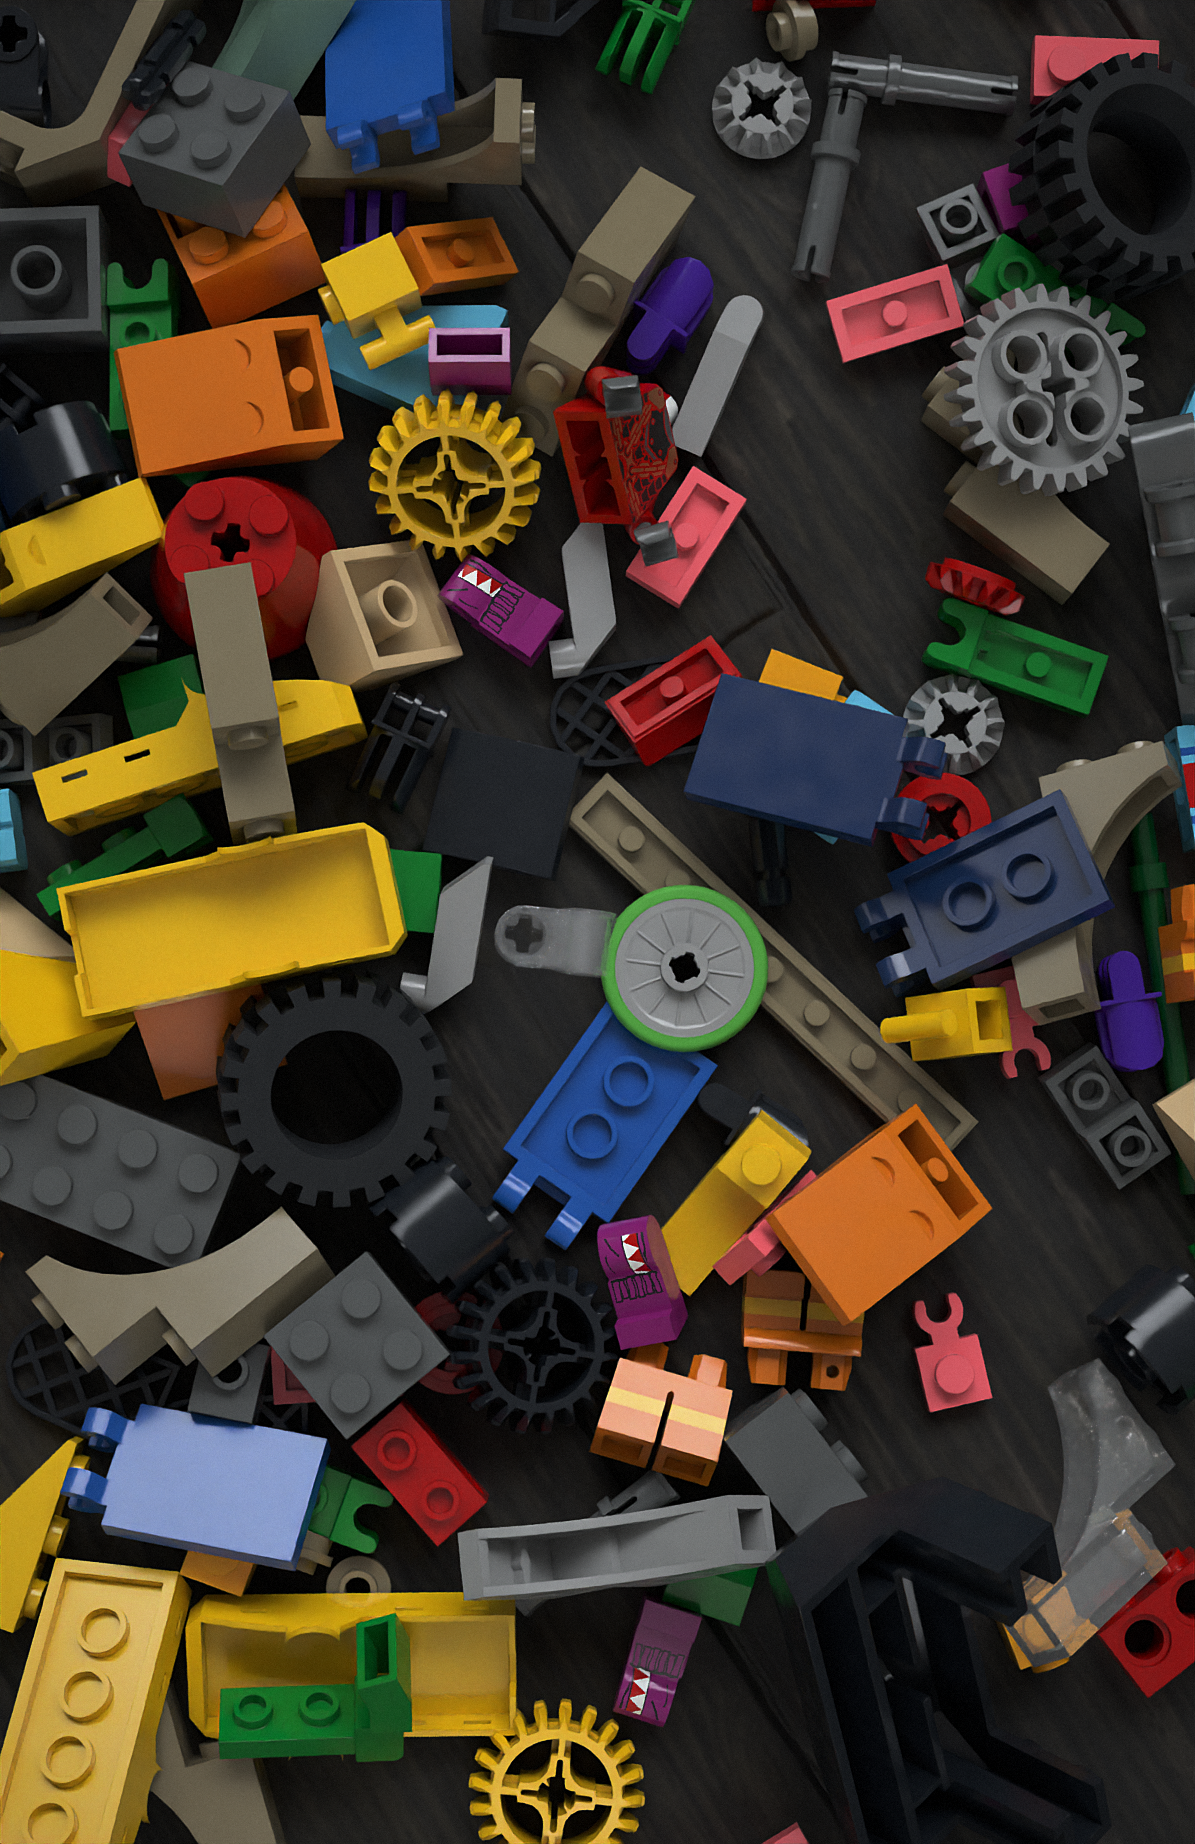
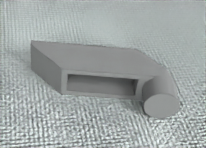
M742 295L733 298L725 307L673 425L672 433L675 446L702 457L719 423L758 329L764 321V309L757 299Z
M580 523L561 548L573 638L548 641L553 679L579 676L616 630L615 608L602 523Z
M487 856L443 887L439 899L428 976L403 972L400 989L412 999L417 1009L422 1011L423 1014L433 1010L473 981L494 857Z

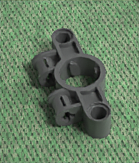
M1191 412L1128 426L1151 562L1182 725H1195V420Z

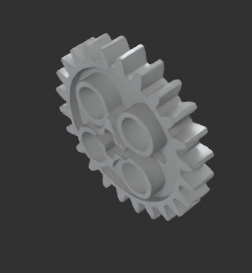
M1037 284L1025 290L1024 293L1020 288H1016L1001 295V300L996 298L981 306L982 316L977 315L963 324L970 337L965 336L951 345V349L963 361L956 362L944 369L946 375L959 381V388L944 394V400L961 404L962 413L949 421L950 427H968L970 434L961 444V449L965 451L977 446L981 448L983 454L977 465V469L980 471L998 464L1000 468L997 484L1000 486L1015 482L1019 478L1021 494H1029L1039 490L1040 487L1045 496H1052L1063 492L1064 488L1071 492L1087 486V479L1093 481L1108 474L1106 464L1120 461L1125 457L1122 448L1118 444L1130 440L1128 426L1130 425L1125 422V419L1143 413V407L1129 400V392L1143 387L1144 383L1142 380L1127 377L1126 369L1139 359L1137 355L1120 354L1118 347L1127 337L1125 331L1112 335L1106 332L1105 328L1111 317V313L1108 310L1094 317L1089 316L1091 297L1088 295L1070 304L1068 287L1065 286L1047 294L1044 284ZM1065 346L1070 349L1074 356L1075 369L1066 361L1064 354ZM1007 348L1012 350L1017 357L1018 372L1012 369L1008 363L1006 356ZM1071 409L1080 418L1081 433L1072 424ZM1013 412H1016L1023 420L1025 427L1024 436L1019 434L1014 427Z

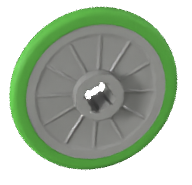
M673 885L643 895L629 905L617 918L607 935L603 947L601 980L606 999L613 1013L633 1035L660 1049L675 1052H695L715 1047L729 1040L752 1019L766 990L768 957L763 938L756 924L735 901L709 888L695 885ZM685 954H690L694 957L693 961L696 964L697 970H700L697 978L692 977L685 980L684 983L677 982L669 963L672 959L676 960L679 957H684Z

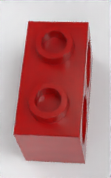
M406 1398L402 1399L351 1446L437 1547L488 1501V1492Z
M1190 1546L1182 1552L1178 1547H1175L1159 1556L1147 1568V1572L1151 1577L1131 1592L1127 1587H1123L1108 1596L1096 1608V1612L1100 1617L1089 1624L1090 1628L1135 1687L1147 1698L1195 1662V1610L1181 1612L1176 1603V1595L1181 1585L1187 1581L1195 1580V1549ZM1139 1620L1151 1621L1154 1628V1637L1151 1644L1142 1651H1128L1125 1646V1634L1130 1625Z

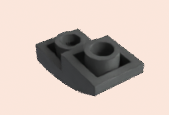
M970 184L916 208V216L935 266L939 267L948 264L964 323L977 315L982 316L980 307L984 304L965 292L964 289L994 240L999 236L974 184Z
M94 713L54 718L36 736L24 725H18L9 719H0V786L36 785L32 772L114 746L113 716ZM87 770L63 777V783L88 775Z
M1088 1042L1038 1077V1080L1080 1141L1113 1185L1119 1190L1171 1154L1139 1102L1128 1095L1096 1045Z

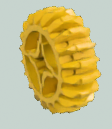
M447 388L445 391H441L437 407L429 398L422 394L414 402V413L404 407L397 409L392 418L394 426L386 425L381 428L377 437L381 447L374 448L369 458L370 466L377 470L371 474L369 479L370 491L382 494L378 497L375 505L377 514L395 513L389 526L391 535L401 533L406 529L412 532L409 542L411 550L419 548L425 540L434 544L432 552L436 560L443 557L446 547H454L456 555L462 563L467 554H470L472 545L485 557L493 552L495 539L508 545L514 540L516 534L514 525L524 527L528 524L532 513L528 505L537 503L540 488L533 481L540 476L541 464L539 461L528 459L533 454L535 448L533 438H515L521 427L519 416L509 418L503 423L498 420L501 410L499 401L497 400L489 404L486 411L476 408L478 398L475 391L467 393L463 405L455 404L454 396ZM440 436V445L436 455L421 458L419 464L406 465V455L415 446L425 440ZM466 439L477 443L489 453H480L472 449ZM449 459L451 461V469L455 470L457 479L464 481L460 494L458 482L454 480L453 473L446 471ZM505 487V493L492 506L480 512L469 513L473 497L488 495L491 488ZM423 499H430L434 501L442 508L443 511L436 509L435 507L425 502Z
M562 1699L560 1701L559 1718H548L545 1701H535L534 1716L536 1722L528 1724L524 1714L517 1709L516 1718L513 1719V1729L516 1736H503L502 1734L495 1733L489 1737L500 1751L497 1752L489 1748L479 1747L475 1755V1760L481 1766L491 1771L471 1773L468 1785L470 1788L488 1793L470 1802V1813L476 1816L492 1815L491 1818L479 1827L478 1834L482 1840H490L502 1834L504 1837L498 1844H624L622 1838L614 1829L617 1828L625 1832L634 1833L637 1831L639 1823L632 1813L623 1808H638L645 1803L644 1792L635 1788L625 1787L626 1785L638 1782L644 1777L642 1765H621L622 1762L630 1758L635 1752L633 1742L631 1740H624L613 1746L609 1744L619 1730V1725L614 1719L605 1722L598 1731L592 1729L597 1716V1709L594 1706L588 1705L583 1710L580 1722L571 1720L572 1703L570 1699ZM552 1739L551 1752L543 1766L535 1770H520L519 1775L506 1774L511 1762L523 1750L535 1743ZM572 1742L586 1747L600 1759L608 1772L611 1785L598 1784L595 1777L581 1775L574 1769L570 1760ZM561 1759L563 1761L562 1777L565 1778V1788L569 1791H574L571 1797L564 1793V1802L558 1803L556 1819H551L552 1802L549 1801L548 1790L539 1788V1786L544 1783L549 1787L550 1777H555L557 1761ZM503 1795L517 1796V1802L532 1805L539 1811L543 1818L542 1837L530 1833L513 1818L506 1806ZM595 1805L607 1806L600 1819L587 1831L571 1838L561 1839L565 1821L571 1814L578 1810H594Z

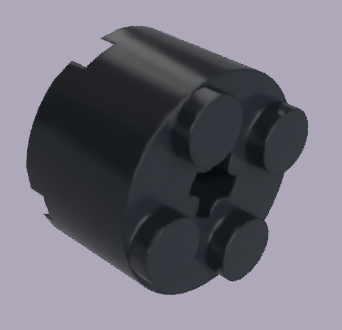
M69 402L36 412L33 416L37 425L18 434L14 423L0 431V498L14 527L132 481L106 418L103 416L100 407L97 410L92 402Z
M448 1156L439 1157L435 1162L432 1159H429L427 1162L421 1158L411 1167L415 1174L413 1178L402 1186L396 1180L384 1190L385 1196L373 1200L366 1206V1210L371 1217H377L382 1212L386 1214L389 1221L380 1229L428 1283L434 1279L438 1284L444 1280L449 1285L440 1295L452 1305L477 1280H480L510 1253L506 1241L515 1233L505 1219L491 1205H488L486 1208L484 1206L478 1208L464 1191L472 1183Z
M1146 1264L1092 1311L1086 1320L1088 1325H1101L1102 1329L1093 1337L1103 1353L1123 1377L1139 1392H1142L1148 1385L1153 1387L1163 1396L1154 1405L1168 1414L1177 1415L1195 1399V1281L1176 1265L1167 1272H1164L1158 1267Z

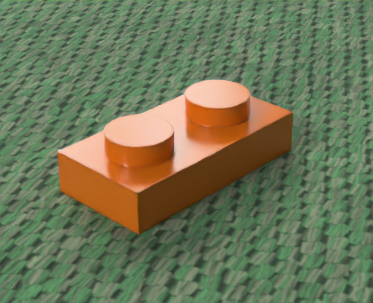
M493 217L406 227L394 238L419 288L420 296L504 285L519 273Z

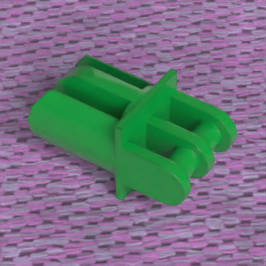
M622 0V11L595 70L605 76L611 73L632 28L635 32L620 67L619 81L631 86L641 69L653 40L659 41L646 68L641 84V91L651 95L674 44L678 46L680 43V36L696 0H654L652 5L640 0ZM665 3L680 9L677 16L663 11Z

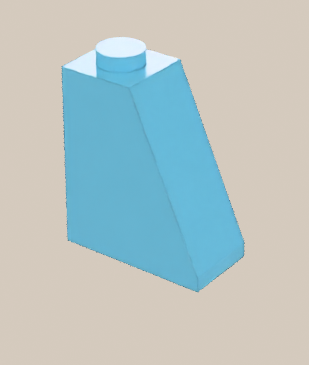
M497 305L422 306V308L402 316L406 325L430 315L436 328H509L508 310ZM328 320L324 323L321 330L333 385L392 411L404 407L414 413V402L422 394L429 398L437 407L440 395H432L428 364L429 344L370 371L359 347L381 337L378 329L353 339L344 321L333 325ZM453 395L455 404L463 405L466 395Z

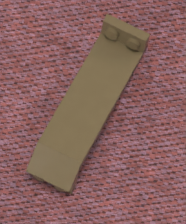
M137 0L85 111L73 123L61 128L46 129L0 110V179L13 186L23 188L34 208L51 207L116 183L117 181L107 177L108 136L131 102L123 97L122 84L131 72H135L136 65L158 36H162L163 30L170 20L176 17L180 10H191L196 17L204 0Z

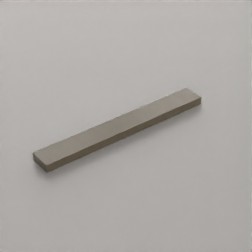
M608 773L573 808L569 827L642 895L673 885H695L715 890L729 897L746 911L756 924L763 938L768 957V980L760 1006L884 1123L917 1104L950 1151L978 1123L965 1108L916 1062H912V1059L895 1043H886L881 1037L880 1029Z

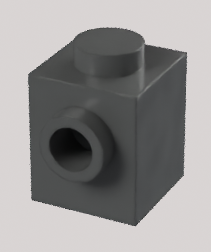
M260 1339L213 1378L201 1363L198 1362L188 1411L194 1414L258 1425L271 1370L270 1346L260 1344Z

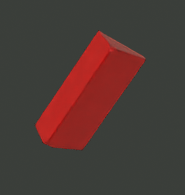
M710 635L604 703L644 765L650 766L703 732L721 673L740 678L743 677Z

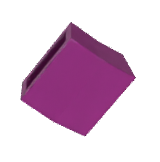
M429 328L428 364L432 395H440L441 391H445L447 388L451 391L452 395H467L468 392L475 391L477 395H512L510 328Z

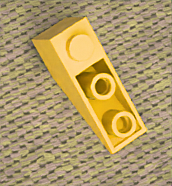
M137 478L1 532L0 617H25L27 611L39 612L158 543L164 524L146 478Z
M80 1435L69 1439L0 1506V1629L14 1633L25 1624L27 1618L36 1620L41 1611L49 1582L40 1579L47 1556L57 1557L59 1555L70 1525V1519L61 1517L68 1497L60 1493L67 1470L70 1467L89 1470L91 1457L82 1454L87 1439Z

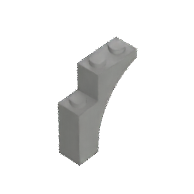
M725 1495L686 1504L612 1516L535 1525L482 1528L458 1533L464 1601L555 1599L612 1587L661 1586L766 1566L765 1561L776 1552L770 1499L766 1495Z

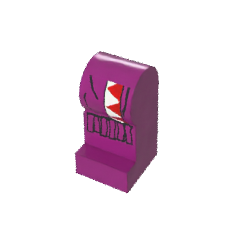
M467 554L464 561L460 563L437 595L450 609L472 624L471 627L530 668H532L549 644L548 641L552 640L564 623L563 610L543 597L539 599L508 579L488 563L470 554Z
M647 1215L600 1225L597 1233L598 1252L603 1270L609 1278L608 1287L618 1318L614 1327L621 1350L677 1340L689 1315L661 1228L655 1217Z
M644 1591L617 1687L613 1712L659 1727L664 1726L672 1705L678 1680L682 1678L692 1644L695 1642L702 1620L701 1613L662 1601V1596Z

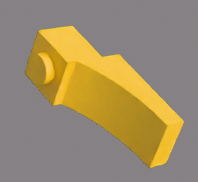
M762 1109L661 1228L679 1287L688 1296L692 1295L714 1269L712 1266L745 1233L762 1212L771 1205L807 1162L812 1150Z

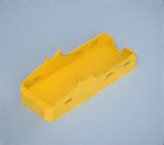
M325 680L273 681L287 766L353 745L368 737L357 700L350 686ZM183 682L189 702L176 726L32 772L47 822L70 837L153 810L180 793H184L186 798H190L221 788L222 783L205 694H199L190 690ZM146 750L150 751L151 755L129 762L125 760L127 756ZM87 770L88 775L63 783V777Z
M364 822L272 838L269 835L266 839L245 845L217 847L218 851L203 857L56 888L64 930L71 936L78 970V974L74 975L82 1018L97 1020L395 955L408 934L388 840L384 835Z
M64 1558L55 1559L0 1755V1844H134L141 1820L144 1823H150L147 1816L148 1793L157 1771H163L156 1763V1734L193 1593L185 1579L179 1574L180 1572Z
M463 1592L243 1594L242 1597L234 1594L205 1595L190 1609L185 1627L189 1718L204 1736L219 1739L220 1689L354 1684V1678L357 1676L356 1624L396 1613L410 1638L412 1732H404V1737L493 1736L495 1733L502 1734L503 1736H516L513 1729V1719L516 1718L517 1711L516 1600L464 1601ZM378 1673V1675H388V1674H389V1673Z

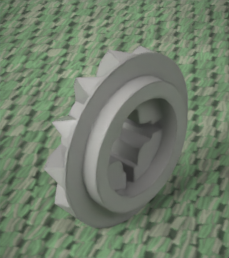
M756 57L749 64L738 68L732 66L727 76L716 86L712 102L713 123L722 141L733 151L754 159L774 158L790 151L805 135L810 122L812 100L809 99L803 78L795 76L786 69L782 61L773 64L762 62ZM749 90L753 95L757 94L762 100L779 95L772 110L775 124L771 119L767 120L762 114L756 115L753 118L749 116L745 119L752 103Z
M950 674L927 681L912 695L905 708L903 717L908 718L909 722L907 737L922 736L931 738V735L936 733L938 727L944 721V716L941 712L943 708L939 703L940 701L945 709L949 708L954 715L963 712L967 714L974 710L976 714L970 718L969 723L964 727V733L967 736L965 740L969 748H967L963 740L959 741L954 734H948L945 737L940 735L935 739L946 743L944 753L948 754L943 773L959 776L980 769L994 756L1000 747L1005 721L1002 718L998 698L982 686L977 679Z

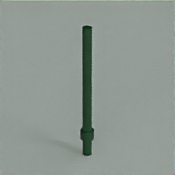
M1147 813L1130 832L1134 866L1129 867L1128 871L1131 893H1138L1152 993L1162 992V996L1156 999L1164 1037L1161 1060L1166 1095L1191 1080L1180 1002L1166 1003L1158 928L1168 925L1164 889L1170 888L1167 864L1166 862L1160 863L1153 813ZM1174 1145L1180 1195L1195 1194V1181Z

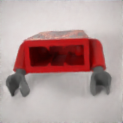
M606 366L594 367L585 376V389L588 393L557 407L553 411L580 523L622 524L632 541L640 545L645 566L678 558L677 544L669 521L658 523L652 514L659 492L677 470L678 455L671 425L678 416V406L675 400L669 394L663 392V389L657 384L639 383L638 375Z

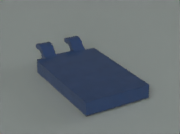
M721 673L683 792L687 800L870 847L874 845L878 829L896 833L910 839L923 840L930 817L926 813L927 803L906 797L895 798L903 771L929 779L941 780L948 754L944 753L946 743L943 741L922 736L907 737L909 730L908 718Z
M1059 789L888 873L887 876L894 891L862 903L854 909V913L864 934L869 932L874 943L892 937L902 927L910 949L884 958L876 964L884 987L886 989L891 987L894 995L898 998L917 990L928 977L932 985L939 991H942L1116 906L1065 794Z

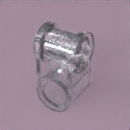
M528 905L515 906L507 910L498 920L494 932V944L499 955L513 965L555 970L554 972L596 978H601V976L609 977L612 939L618 914L582 908L555 909ZM521 919L530 921V930L534 933H539L541 936L540 942L530 944L527 953L516 952L515 941L505 938V930H514Z

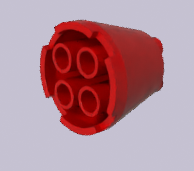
M237 475L194 484L168 513L163 521L164 526L161 538L152 547L150 580L157 606L165 621L186 645L198 652L184 573L251 562L269 663L275 662L274 659L285 656L306 643L305 638L310 613L316 598L322 556L329 551L338 550L331 528L318 508L307 497L289 485L274 479L254 475ZM246 546H248V547H249L248 551H247V552H243V551L245 550Z

